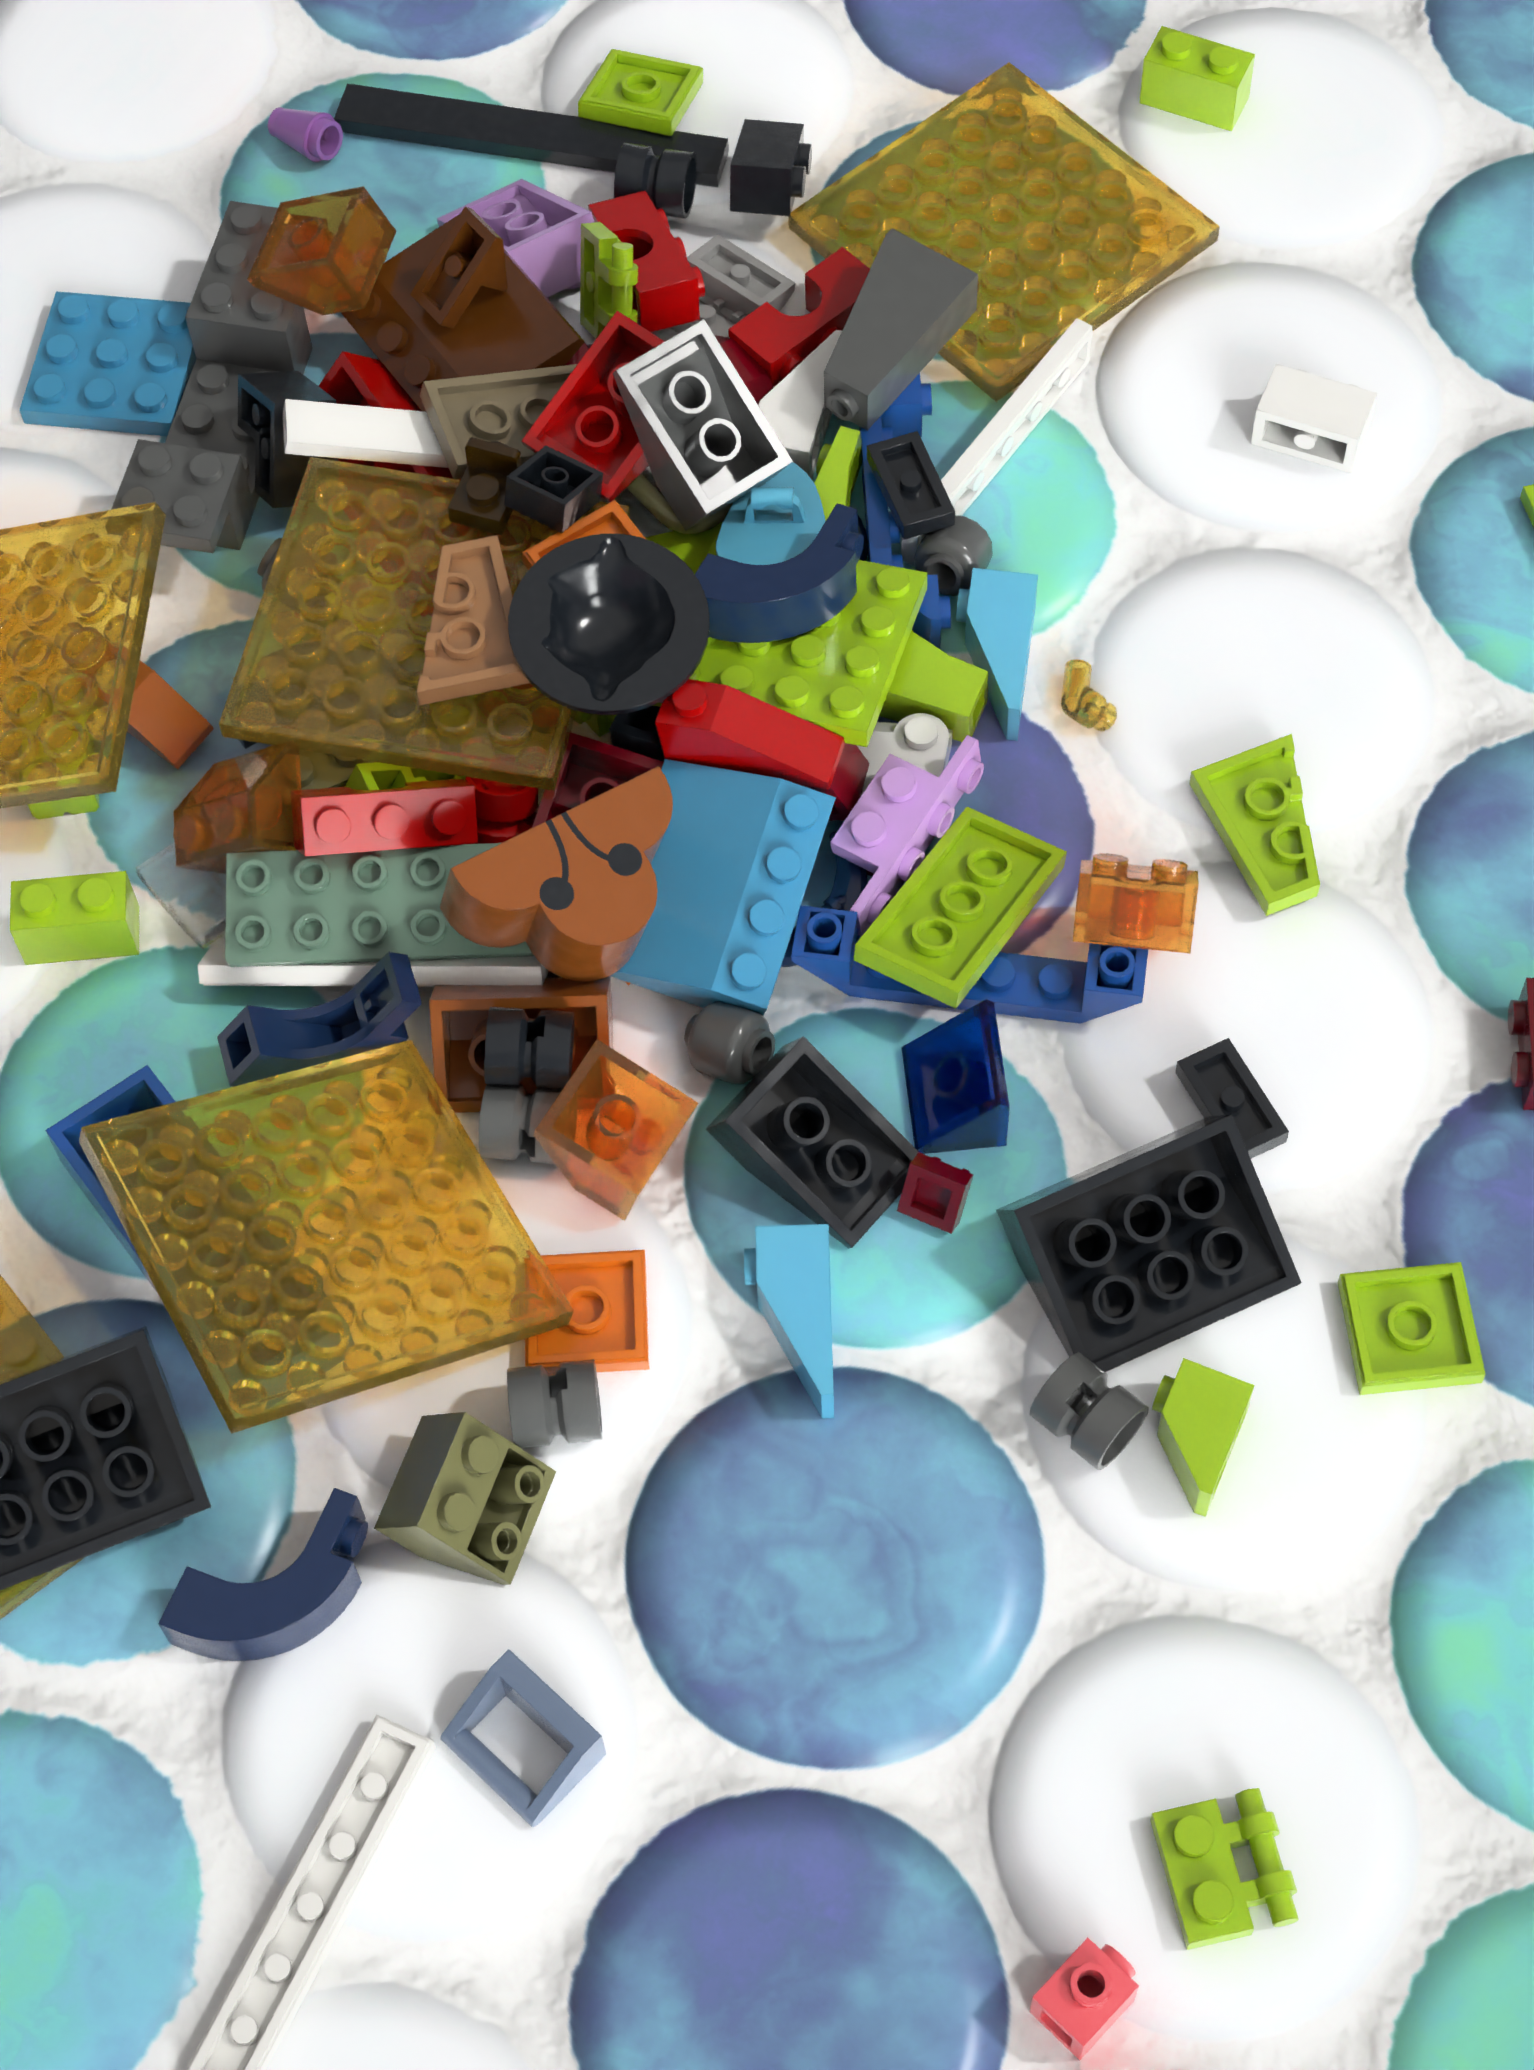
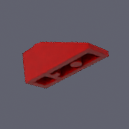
M688 679L676 692L663 700L655 721L665 759L776 777L802 786L830 790L845 746L844 737L728 685Z

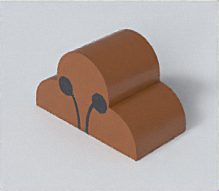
M657 766L450 868L440 904V909L449 924L466 939L487 947L504 948L526 942L535 958L546 969L565 979L581 982L596 981L616 973L632 957L656 906L657 881L651 863L668 828L673 810L671 789L662 770Z

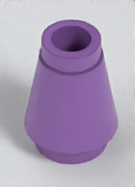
M278 107L273 110L268 120V131L272 136L278 138L313 162L330 160L337 155L343 141L342 128L329 113Z

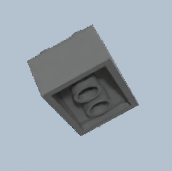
M705 319L620 367L613 373L656 485L685 531L751 492L752 487H760L770 481L793 462Z

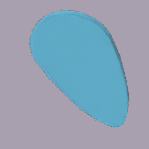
M792 462L770 481L760 487H752L750 493L733 502L722 523L716 541L717 556L745 564L770 565L787 561L805 551L814 541L826 521L817 488L808 474L796 463Z

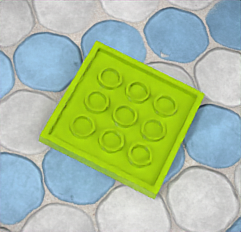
M719 534L715 535L708 553L716 556V541ZM859 560L856 564L857 593L845 608L832 619L806 633L777 641L740 643L708 637V643L701 662L689 679L728 685L844 737V741L847 744L868 747L927 591V572ZM657 703L653 706L661 707L662 703Z

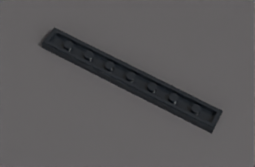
M348 83L334 117V120L340 124L343 133L615 172L618 155L623 143L650 146L657 156H660L665 149L695 152L697 157L696 184L718 187L729 152L728 138L674 131L672 136L576 116Z

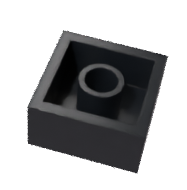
M544 446L507 476L504 505L553 530L563 533L600 502L603 473L559 451Z

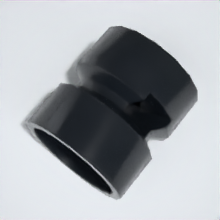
M623 143L615 169L614 198L646 191L656 209L662 208L666 216L687 218L692 208L696 189L697 157L695 152L665 149L660 156H657L650 146Z
M490 1007L485 1041V1084L519 1086L526 1077L531 1078L536 1087L570 1089L575 1013L541 1010L535 1018H528L523 1009Z

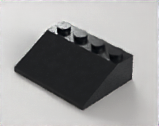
M1233 1115L1206 1117L996 1210L1018 1264L1068 1356L1070 1357L1080 1352L1104 1372L1302 1283Z
M146 1326L0 1382V1590L211 1508L210 1500L171 1390Z

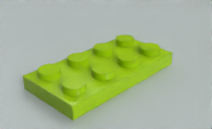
M966 807L855 944L854 961L956 1009L1062 871L1067 851L970 807Z

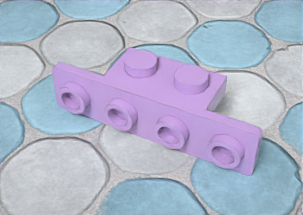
M967 735L939 777L889 754L830 841L832 853L874 874L850 909V911L857 912L859 936H862L900 890L904 882L909 879L925 859V851L934 837L941 838L949 829L955 813L954 807L963 793H972L978 785L983 774L984 764L981 763L977 739Z

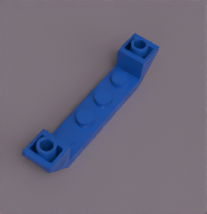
M920 373L868 431L859 426V431L861 432V472L865 525L868 539V562L903 568L902 554L892 555L891 544H900V531L891 511L888 510L886 500L867 461V445L918 431L920 437H922V416L932 415V394L930 383L921 384ZM938 574L927 575V591L912 631L940 649L941 629H951L950 597L939 596Z
M800 906L791 954V961L851 997L955 1009L854 961L855 944L862 937L858 935L857 912ZM1090 939L1087 962L999 952L956 1009L1081 1024L1142 1003L1149 946Z

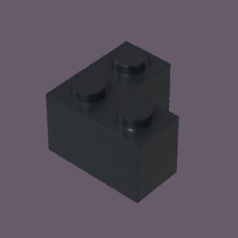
M299 371L238 374V426L255 440V493L272 508L334 504V486H337L340 481L338 458L285 454L283 407L285 399L336 403V399Z

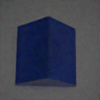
M985 999L901 1047L914 1147L920 1153L928 1154L1007 1146L1010 1106L994 1002Z

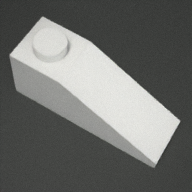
M835 330L766 394L758 405L793 462L802 468L811 480L832 416V412L824 407V370L842 333L841 330Z

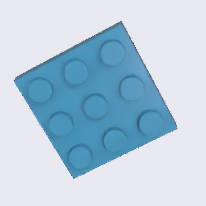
M56 291L20 407L24 424L167 436L196 362L195 351L185 319L190 303Z

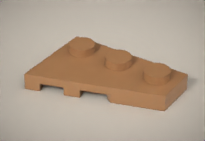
M498 535L442 546L433 596L434 610L430 632H427L424 648L425 662L423 674L419 677L417 688L419 706L530 683L520 670L510 645L508 616L513 597Z

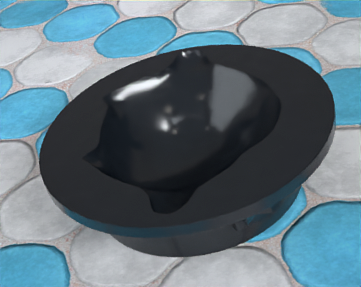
M598 534L578 538L564 543L544 555L528 570L520 581L513 595L508 616V632L513 656L528 681L543 695L564 707L597 715L625 714L645 708L648 710L650 706L663 703L664 699L686 683L700 664L706 650L710 631L708 602L704 590L687 564L676 554L653 541L625 534Z

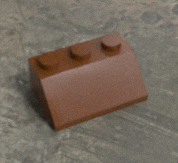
M611 976L586 982L565 978H546L543 985L434 986L429 999L436 1113L481 1111L482 1098L487 1085L484 1079L487 1020L490 1007L523 1009L528 1018H535L541 1010L574 1012V1049L570 1089H573L574 1109L613 1108ZM525 1077L521 1082L528 1094H532L537 1088L531 1078Z

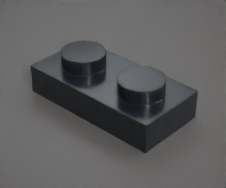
M918 431L867 445V461L903 540L955 525L954 507Z
M1229 1038L1177 1061L1175 1073L1202 1116L1206 1118L1217 1115H1233L1250 1159L1287 1142L1289 1130Z

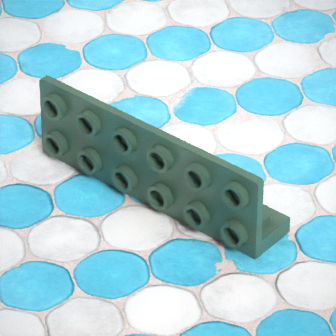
M501 843L461 844L304 856L298 850L226 853L225 960L230 967L379 962L388 952L406 954L409 961L525 957L534 955L526 942L504 948L487 947L474 943L460 935L449 924L440 909L450 868Z

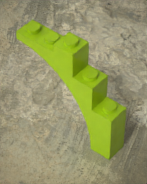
M841 425L832 445L826 443L822 447L816 465V474L818 476L814 484L821 499L825 520H827L837 503L850 507L851 495L862 464L861 432ZM911 630L879 716L899 722L911 714H930L939 718L946 725L947 729L953 730L952 739L963 742L967 735L973 736L988 701V671L948 655Z

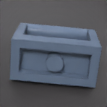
M510 1649L490 1667L440 1737V1740L531 1827H536L606 1755L602 1735ZM505 1696L567 1753L565 1759L538 1795L471 1733Z

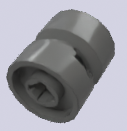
M487 1084L482 1098L479 1119L478 1144L481 1158L514 1161L521 1153H527L532 1163L564 1166L569 1157L573 1135L575 1107L573 1089L537 1087L532 1094H528L523 1084L519 1086Z
M1077 1352L1065 1360L1046 1381L1035 1397L1029 1415L1057 1437L1069 1434L1071 1436L1070 1448L1094 1468L1102 1470L1116 1459L1136 1435L1148 1415L1149 1407L1121 1385L1109 1388L1107 1386L1108 1374L1083 1354ZM1089 1400L1091 1405L1080 1417L1077 1413Z
M594 1359L560 1363L555 1373H548L542 1365L507 1369L509 1414L515 1445L521 1449L550 1446L556 1435H562L568 1443L603 1440L600 1395Z

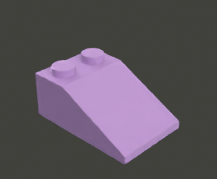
M520 179L437 218L440 227L459 215L464 207L472 208L503 239L504 249L548 300L549 296L564 289L580 287L581 224L594 222L592 212Z

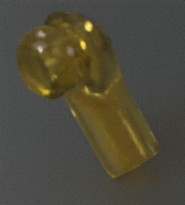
M1070 660L1065 664L1061 696L1063 712L1086 728L1094 727V729L1101 732L1110 729L1117 719L1116 707L1114 704L1106 702V698L1090 688L1091 665L1083 660Z

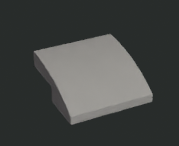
M717 234L687 257L691 267L697 266L699 268L705 285V296L699 298L700 320L670 328L677 333H681L705 319L714 335L729 337L728 329L766 301L780 312L794 293L796 283Z

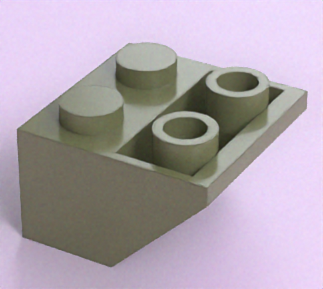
M466 1412L422 1416L374 1529L421 1558L502 1585H511L557 1471Z

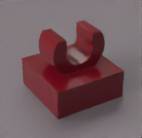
M918 1152L909 1165L897 1211L952 1234L960 1223L973 1174L967 1169H959L944 1163L938 1157H930Z

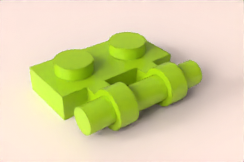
M601 222L581 224L580 324L593 337L597 338L616 311H619L636 323L638 320L637 311L632 309L633 286L638 283V265L633 263V245L621 242Z
M1259 1788L1247 1789L1235 1795L1241 1819L1238 1821L1223 1824L1216 1798L1154 1812L1151 1815L1150 1822L1186 1950L1252 1935L1254 1926L1249 1907L1267 1904L1273 1927L1290 1925L1299 1920L1292 1898L1298 1892L1291 1870H1284L1274 1838L1280 1834L1274 1812L1266 1811ZM1249 1845L1259 1877L1254 1880L1240 1882L1231 1849Z

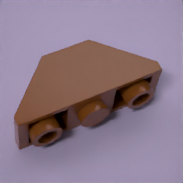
M96 640L61 679L63 684L69 689H80L85 692L89 703L93 707L100 709L105 716L176 769L180 768L214 730L213 726L153 669L116 642Z

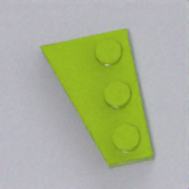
M1292 734L1191 771L1189 785L1266 916L1317 897L1320 888L1310 827L1306 824L1302 803L1303 790L1300 776H1297L1295 766V747Z

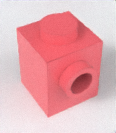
M1087 1937L1032 1997L1029 2012L1075 2057L1081 2060L1134 2002L1139 1985L1131 1978L1136 1972L1126 1958L1112 1946L1105 1944L1100 1949Z

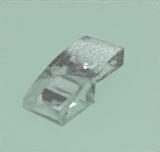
M183 836L136 867L137 876L175 922L202 950L225 935L226 884L216 871L213 873L209 871Z

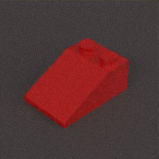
M616 311L521 440L522 444L535 453L544 446H548L602 472L601 497L612 502L649 466L613 373L665 341L619 311Z

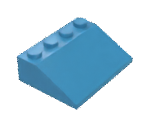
M665 759L661 770L671 789L673 810L668 828L651 863L657 881L656 906L632 957L620 970L610 976L702 1008L715 1001H721L764 1015L769 1005L836 797L781 778Z

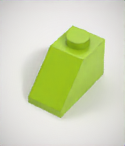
M1183 1358L1176 1378L1164 1375L1155 1396L1152 1410L1161 1413L1157 1437L1193 1512L1206 1517L1249 1409L1255 1385Z

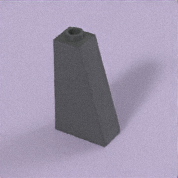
M892 228L885 235L824 370V407L828 408L839 419L851 421L868 431L977 310L978 274Z

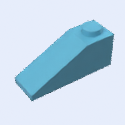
M973 568L970 589H959L956 621L966 622L965 646L974 666L988 671V698L1006 740L1018 741L1036 609L1038 574Z
M829 1224L755 1226L756 1248L744 1249L745 1285H757L758 1307L821 1418H834Z

